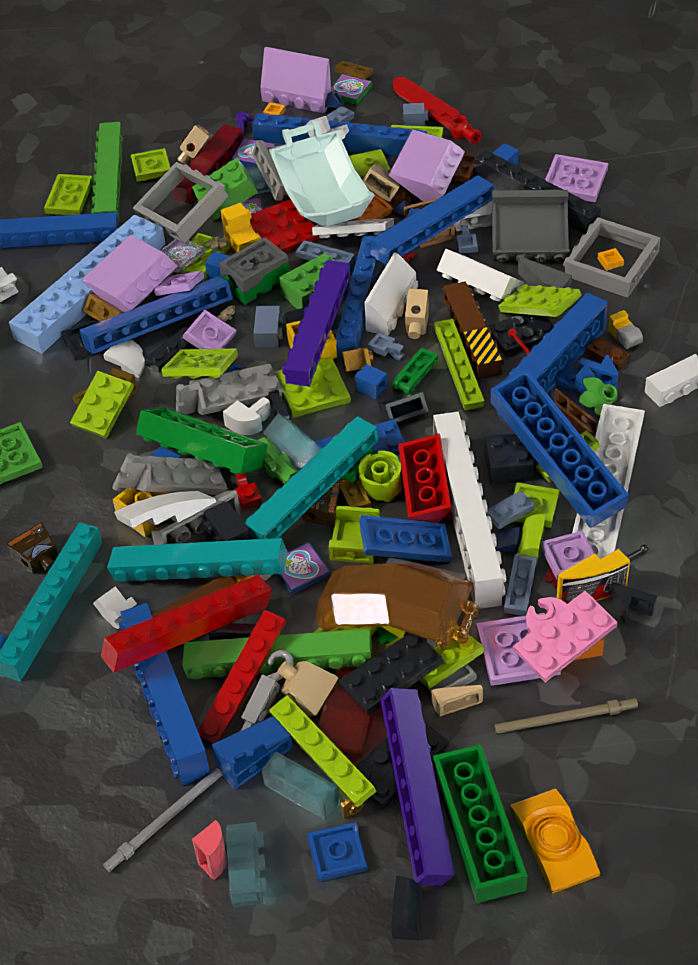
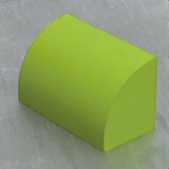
M546 514L532 515L524 521L517 555L537 557V565L541 552V542L545 533Z

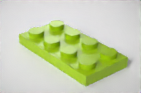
M524 284L519 286L513 294L505 297L498 307L500 312L558 317L582 295L580 289H571L569 287L556 288L555 286L542 287L541 285L528 286Z

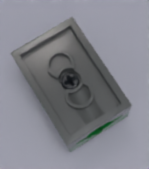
M265 237L219 262L221 278L229 282L231 293L245 305L256 299L258 293H266L271 290L272 285H280L279 277L290 272L288 255Z

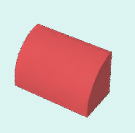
M215 820L192 839L198 865L213 880H216L223 873L227 864V854L221 827Z

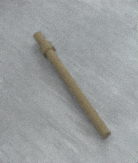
M636 698L624 701L610 700L602 705L494 724L496 734L607 713L615 715L620 714V711L638 708Z

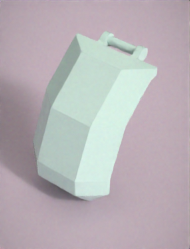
M317 120L302 127L282 130L286 144L269 149V152L285 191L300 215L324 227L361 217L375 195L368 190L355 171L340 137L339 130L336 129L322 134ZM314 131L315 136L292 142L291 137Z

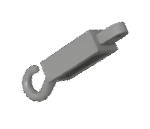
M285 650L275 651L268 658V665L270 666L273 665L274 660L278 657H283L290 665H294L292 655ZM277 672L268 676L262 674L241 717L245 721L242 730L266 720L269 709L272 707L282 687L277 681L283 677Z

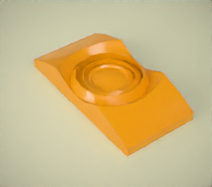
M556 788L510 805V809L552 894L600 876V871L590 846L576 826L568 804Z

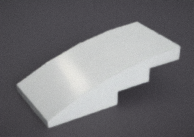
M199 491L175 492L135 502L114 513L117 520L132 528L145 521L157 525L168 518L179 523L216 503V500Z

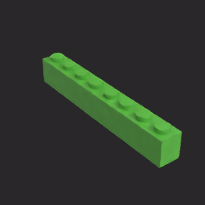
M100 123L99 130L96 131L97 152H95L96 163H94L96 174H94L95 185H93L94 196L92 197L94 208H91V213L117 212L119 222L123 142L121 123Z
M370 629L279 635L259 673L270 674L278 671L282 663L286 661L285 658L278 657L274 660L273 665H268V658L278 650H285L292 655L294 659L293 667L302 661L310 662L322 669L359 667L372 658ZM248 638L185 642L183 668L187 679L228 676Z

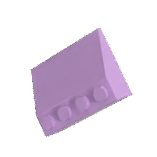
M265 47L261 77L262 101L325 114L328 107H325L328 93L331 92L329 59Z
M412 130L388 176L423 202L435 198L439 199L444 196L465 151L450 140Z
M130 235L81 281L97 296L123 312H127L139 307L159 284L172 275L178 266L162 251Z

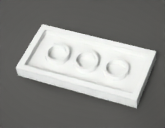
M394 218L345 221L328 227L318 224L312 227L313 235H319V238L330 237L333 234H337V237H344L350 233H355V236L366 235L368 232L378 235L394 226Z

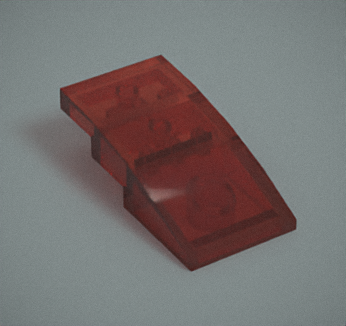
M342 667L336 670L335 676L338 677V680L326 698L318 728L340 751L362 754L372 727L374 712L367 715L340 688L338 681L355 670L354 668Z

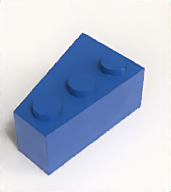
M270 717L212 744L216 767L222 772V776L234 790L293 748L291 735L274 717Z

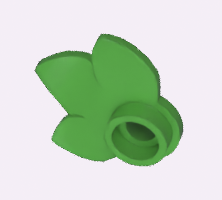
M595 377L583 379V384L587 391L580 396L579 402L584 407L594 408L596 415L600 416L603 404L611 405L616 401L617 390L613 385H604L600 379Z

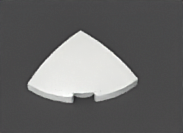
M131 339L110 347L104 353L106 361L121 366L123 371L134 374L137 378L141 376L145 368L143 351Z

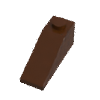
M555 389L548 393V396L579 434L587 430L592 436H596L599 424L597 420L559 390Z

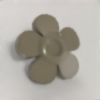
M216 236L212 238V241H207L206 244L211 249L216 250L227 247L228 240L226 238L219 239Z
M231 305L224 309L218 318L223 322L227 319L230 321L232 319L231 315L235 312V307Z

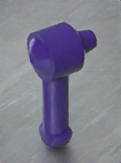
M238 112L236 115L237 128H241L244 133L245 125L253 121V116L247 112Z

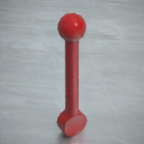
M511 328L508 331V335L514 337L529 355L531 351L516 335V330Z

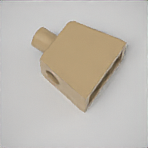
M195 125L180 146L182 153L177 159L183 164H187L191 158L195 159L213 135L202 126ZM191 143L195 146L194 150L190 149Z
M375 164L369 169L362 181L369 190L390 202L400 188L399 183L388 176V171Z
M408 289L405 313L406 332L410 338L417 339L420 337V334H426L429 317L428 290ZM415 306L420 307L421 310H415Z
M285 661L277 671L279 675L286 679L281 692L285 696L288 695L308 717L317 715L338 680L337 676L307 661L298 662L294 667Z

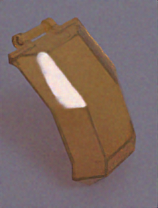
M418 563L345 565L333 571L318 601L315 623L325 632L339 626H391L435 641L441 648L449 646L452 637L460 644L468 641L470 636L469 629L480 608L476 603L467 599L473 586L471 581ZM461 611H463L465 613V617L463 619L461 627H459L457 625V621L459 619Z

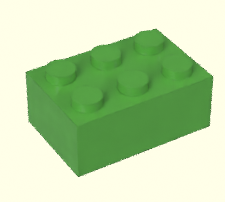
M238 158L228 162L209 176L215 182L220 181L225 186L224 190L229 196L209 218L212 222L221 217L222 209L240 202L243 203L258 193L247 169ZM198 184L192 187L198 201L210 191Z
M327 253L279 277L281 295L295 308L300 309L309 306L310 294L314 293V285L316 280H319L321 267L324 268L326 260L335 261ZM349 282L345 291L349 290Z

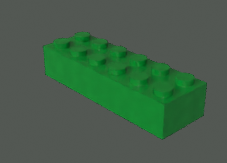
M165 407L141 410L136 434L143 436L145 441L161 443L160 446L164 448L178 449L177 452L180 454L194 455L195 459L200 461L208 460L213 462V466L227 467L230 469V472L235 474L261 469L268 445Z
M481 744L434 755L435 779L476 903L526 891L528 876Z

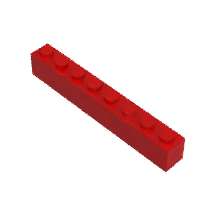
M258 574L105 637L101 657L113 673L267 608L272 589Z

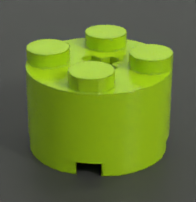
M377 451L378 454L365 456L359 464L361 484L368 497L374 500L390 502L404 487L401 463L395 454L389 451Z

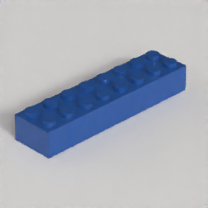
M588 292L582 298H579L575 306L566 312L561 321L556 322L554 328L544 335L543 340L533 347L527 357H523L520 364L511 370L509 376L504 381L527 369L544 391L548 393L557 384V379L567 367L571 368L585 353L586 347L605 331L608 301Z
M527 369L491 388V404L590 529L626 508L629 494Z
M147 603L121 611L122 621L118 623L120 630H124L153 617ZM166 651L132 665L136 669L138 682L142 685L145 700L150 706L149 710L152 719L156 722L157 732L160 740L163 741L166 756L170 759L175 779L180 777L183 786L204 779L210 773L206 751Z

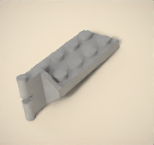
M265 364L223 373L218 378L204 377L190 380V385L186 386L178 384L176 386V411L182 414L198 412L204 415L226 410L237 400L244 405L254 404L263 397L269 400L268 392L277 389L280 396L283 397L284 391L271 364Z
M131 453L126 455L120 469L121 471L118 473L112 486L115 491H120L121 488H130L145 492L166 493L199 491L207 495H219L228 491L219 468L213 466V462L208 460L134 456Z

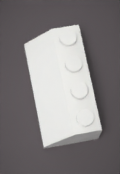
M445 249L437 268L438 271L443 273L442 277L451 281L453 278L458 279V283L466 281L468 286L475 287L473 291L482 295L487 292L491 294V299L498 302L513 294L519 286L524 284L523 281L448 249Z
M393 253L365 301L366 331L376 334L379 332L388 336L391 330L395 329L398 318L403 315L404 307L407 304L408 289L418 288L416 272L398 253Z

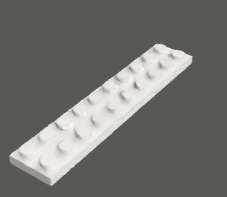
M603 404L595 436L601 447L594 452L628 493L645 411ZM624 509L591 529L577 513L572 533L583 531L594 553L602 559L615 551Z

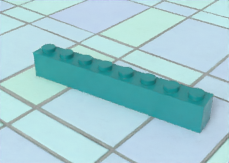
M358 416L348 423L297 474L293 475L282 488L278 489L267 502H264L252 516L247 518L244 524L249 529L250 539L279 538L379 442L377 427Z
M79 522L1 648L0 676L20 682L103 545L98 527Z
M282 538L113 547L107 569L115 582L284 574L288 552Z

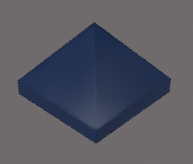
M404 200L392 210V213L404 218V207L412 204Z

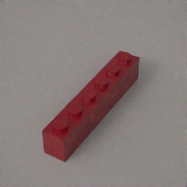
M223 124L213 138L199 152L197 157L191 161L189 167L194 171L198 170L203 176H210L213 172L225 166L243 140L242 129ZM184 178L172 190L174 200L193 205L198 200L192 188L196 183Z

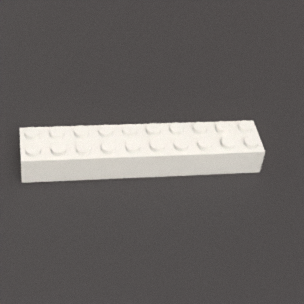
M459 412L433 415L434 435L439 433L441 435L452 506L450 511L453 514L452 519L474 608L482 609L502 606V596L506 595L503 583L506 582V573L504 568L500 569L501 555L500 551L495 550L497 546L495 533L491 534L490 531L492 529L491 517L486 516V500L481 498L483 496V488L481 483H477L479 479L478 469L473 467L474 454L473 451L468 449L470 448L469 436L464 434L466 432L465 421L460 419Z

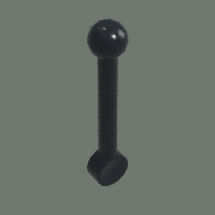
M646 544L640 546V549L626 557L631 559L640 553H646L649 548Z

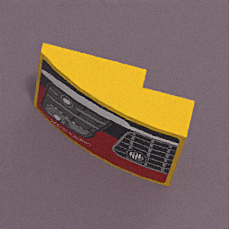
M619 549L602 559L594 553L558 574L556 598L568 604L584 591L595 601L610 597L612 583L627 586L630 560Z

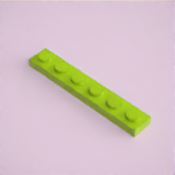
M453 318L434 322L437 338L464 410L484 407V398Z
M288 695L269 709L270 714L289 732L291 737L357 808L377 792L364 775Z

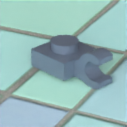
M461 225V235H457L459 254L478 252L476 234L469 233L468 225Z
M379 332L368 343L369 351L382 356H386L389 353L396 360H401L405 356L404 353H401L404 348L403 345L396 344L395 338Z

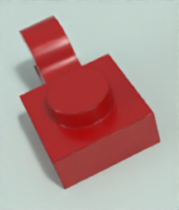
M244 472L242 474H235L238 488L234 490L238 493L241 509L261 504L262 498L255 482L248 484Z

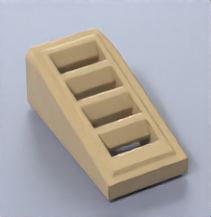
M481 685L431 690L432 704L438 717L483 702V688Z

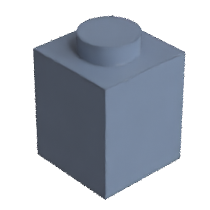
M424 103L403 104L404 125L425 126V120H428V110H424Z

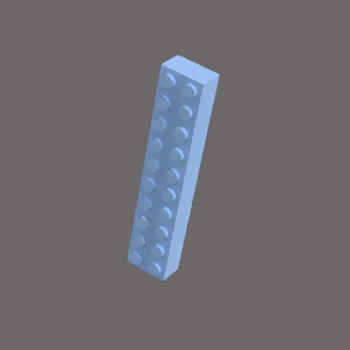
M133 215L9 321L13 339L42 354L62 336L61 331L72 328L87 314L83 312V308L89 294L95 293L81 280L130 235L160 250L166 245L163 227Z

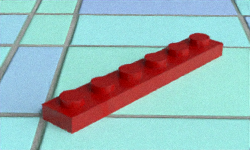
M264 609L198 729L201 739L211 744L223 739L286 623L284 618Z

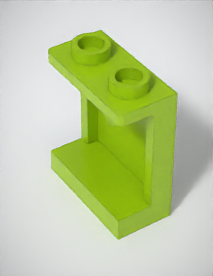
M336 506L335 527L332 540L329 542L330 560L374 564L375 556L364 555L359 519L361 515L380 517L379 509Z

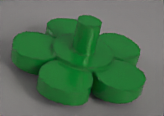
M381 626L377 629L378 641L383 645L387 644L388 641L390 643L398 638Z

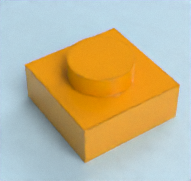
M269 102L263 114L283 116L286 111L285 105Z
M616 248L598 253V260L606 271L624 266V259Z

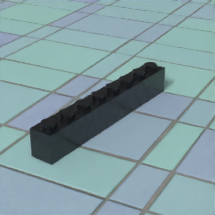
M484 150L474 158V176L482 177L502 191L564 190L487 150ZM568 192V225L586 234L590 224H593L597 218H600L601 208Z

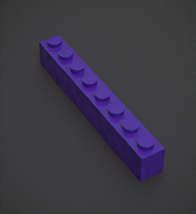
M326 260L324 268L321 267L319 280H316L314 285V293L310 294L309 306L305 307L304 319L299 323V332L294 336L293 348H290L288 351V361L283 364L282 374L285 375L287 384L310 387L350 279L349 263Z
M391 688L381 698V705L414 880L420 885H444L455 875V866L450 855V842L446 835L445 817L439 801L440 793L436 786L435 769L432 766L431 749L427 742L426 724L422 717L421 701L419 700L417 690Z

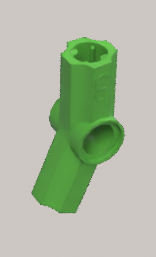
M262 437L258 440L268 444L264 458V467L268 475L272 479L277 477L286 484L299 471L291 464L288 456L285 453H280L268 437Z

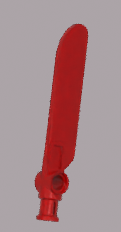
M405 77L394 78L393 89L398 96L410 104L424 103V110H428V115L451 130L452 137L468 139L469 143L473 145L479 143L482 138V132L474 129L467 122L466 116L460 115L458 110Z

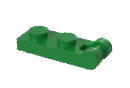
M421 348L394 378L392 388L396 390L401 389L405 394L414 391L415 387L438 362V354Z

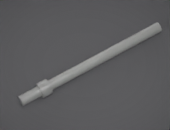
M215 768L130 842H124L117 848L118 852L103 864L104 868L110 872L123 860L127 861L135 854L134 851L218 780L223 775L222 772Z

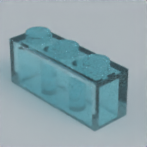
M279 413L263 432L276 448L279 447L282 450L280 453H285L290 460L295 461L293 465L299 470L322 449L290 419Z
M278 752L274 753L262 769L265 786L326 820L339 802L337 785Z
M256 822L226 825L229 891L232 907L263 904V894L267 893L266 877L261 878V870H266L265 856L260 854L259 847H264L263 831L258 832Z

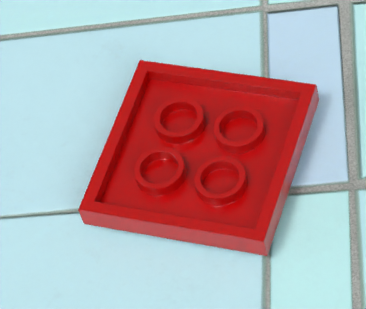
M291 199L251 214L250 224L253 231L258 233L261 239L267 238L284 253L299 248L304 240L314 242L320 239L319 235H313V223L300 215Z

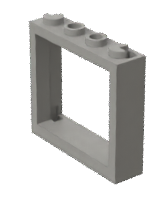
M176 162L133 209L139 217L163 227L164 233L185 244L229 196L224 190L225 186L220 181L215 182L208 175L203 176L198 170L194 171L188 165ZM184 178L210 190L178 225L153 212Z
M597 218L593 224H590L588 232L582 235L580 243L574 246L571 255L566 257L563 264L565 266V273L572 275L574 280L628 298L659 253L661 238ZM598 235L643 250L625 277L579 262Z

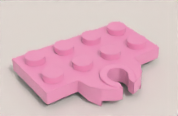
M586 591L568 604L561 599L553 597L541 598L538 600V605L540 608L548 610V613L538 615L535 612V607L530 606L526 614L529 634L513 647L514 651L546 683L616 628L617 621Z

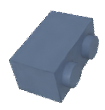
M256 306L253 333L255 348L279 347V339H283V328L280 327L284 326V314H280V306Z

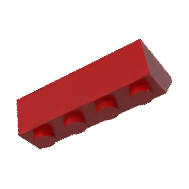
M440 433L398 444L408 518L410 520L439 523L452 509Z

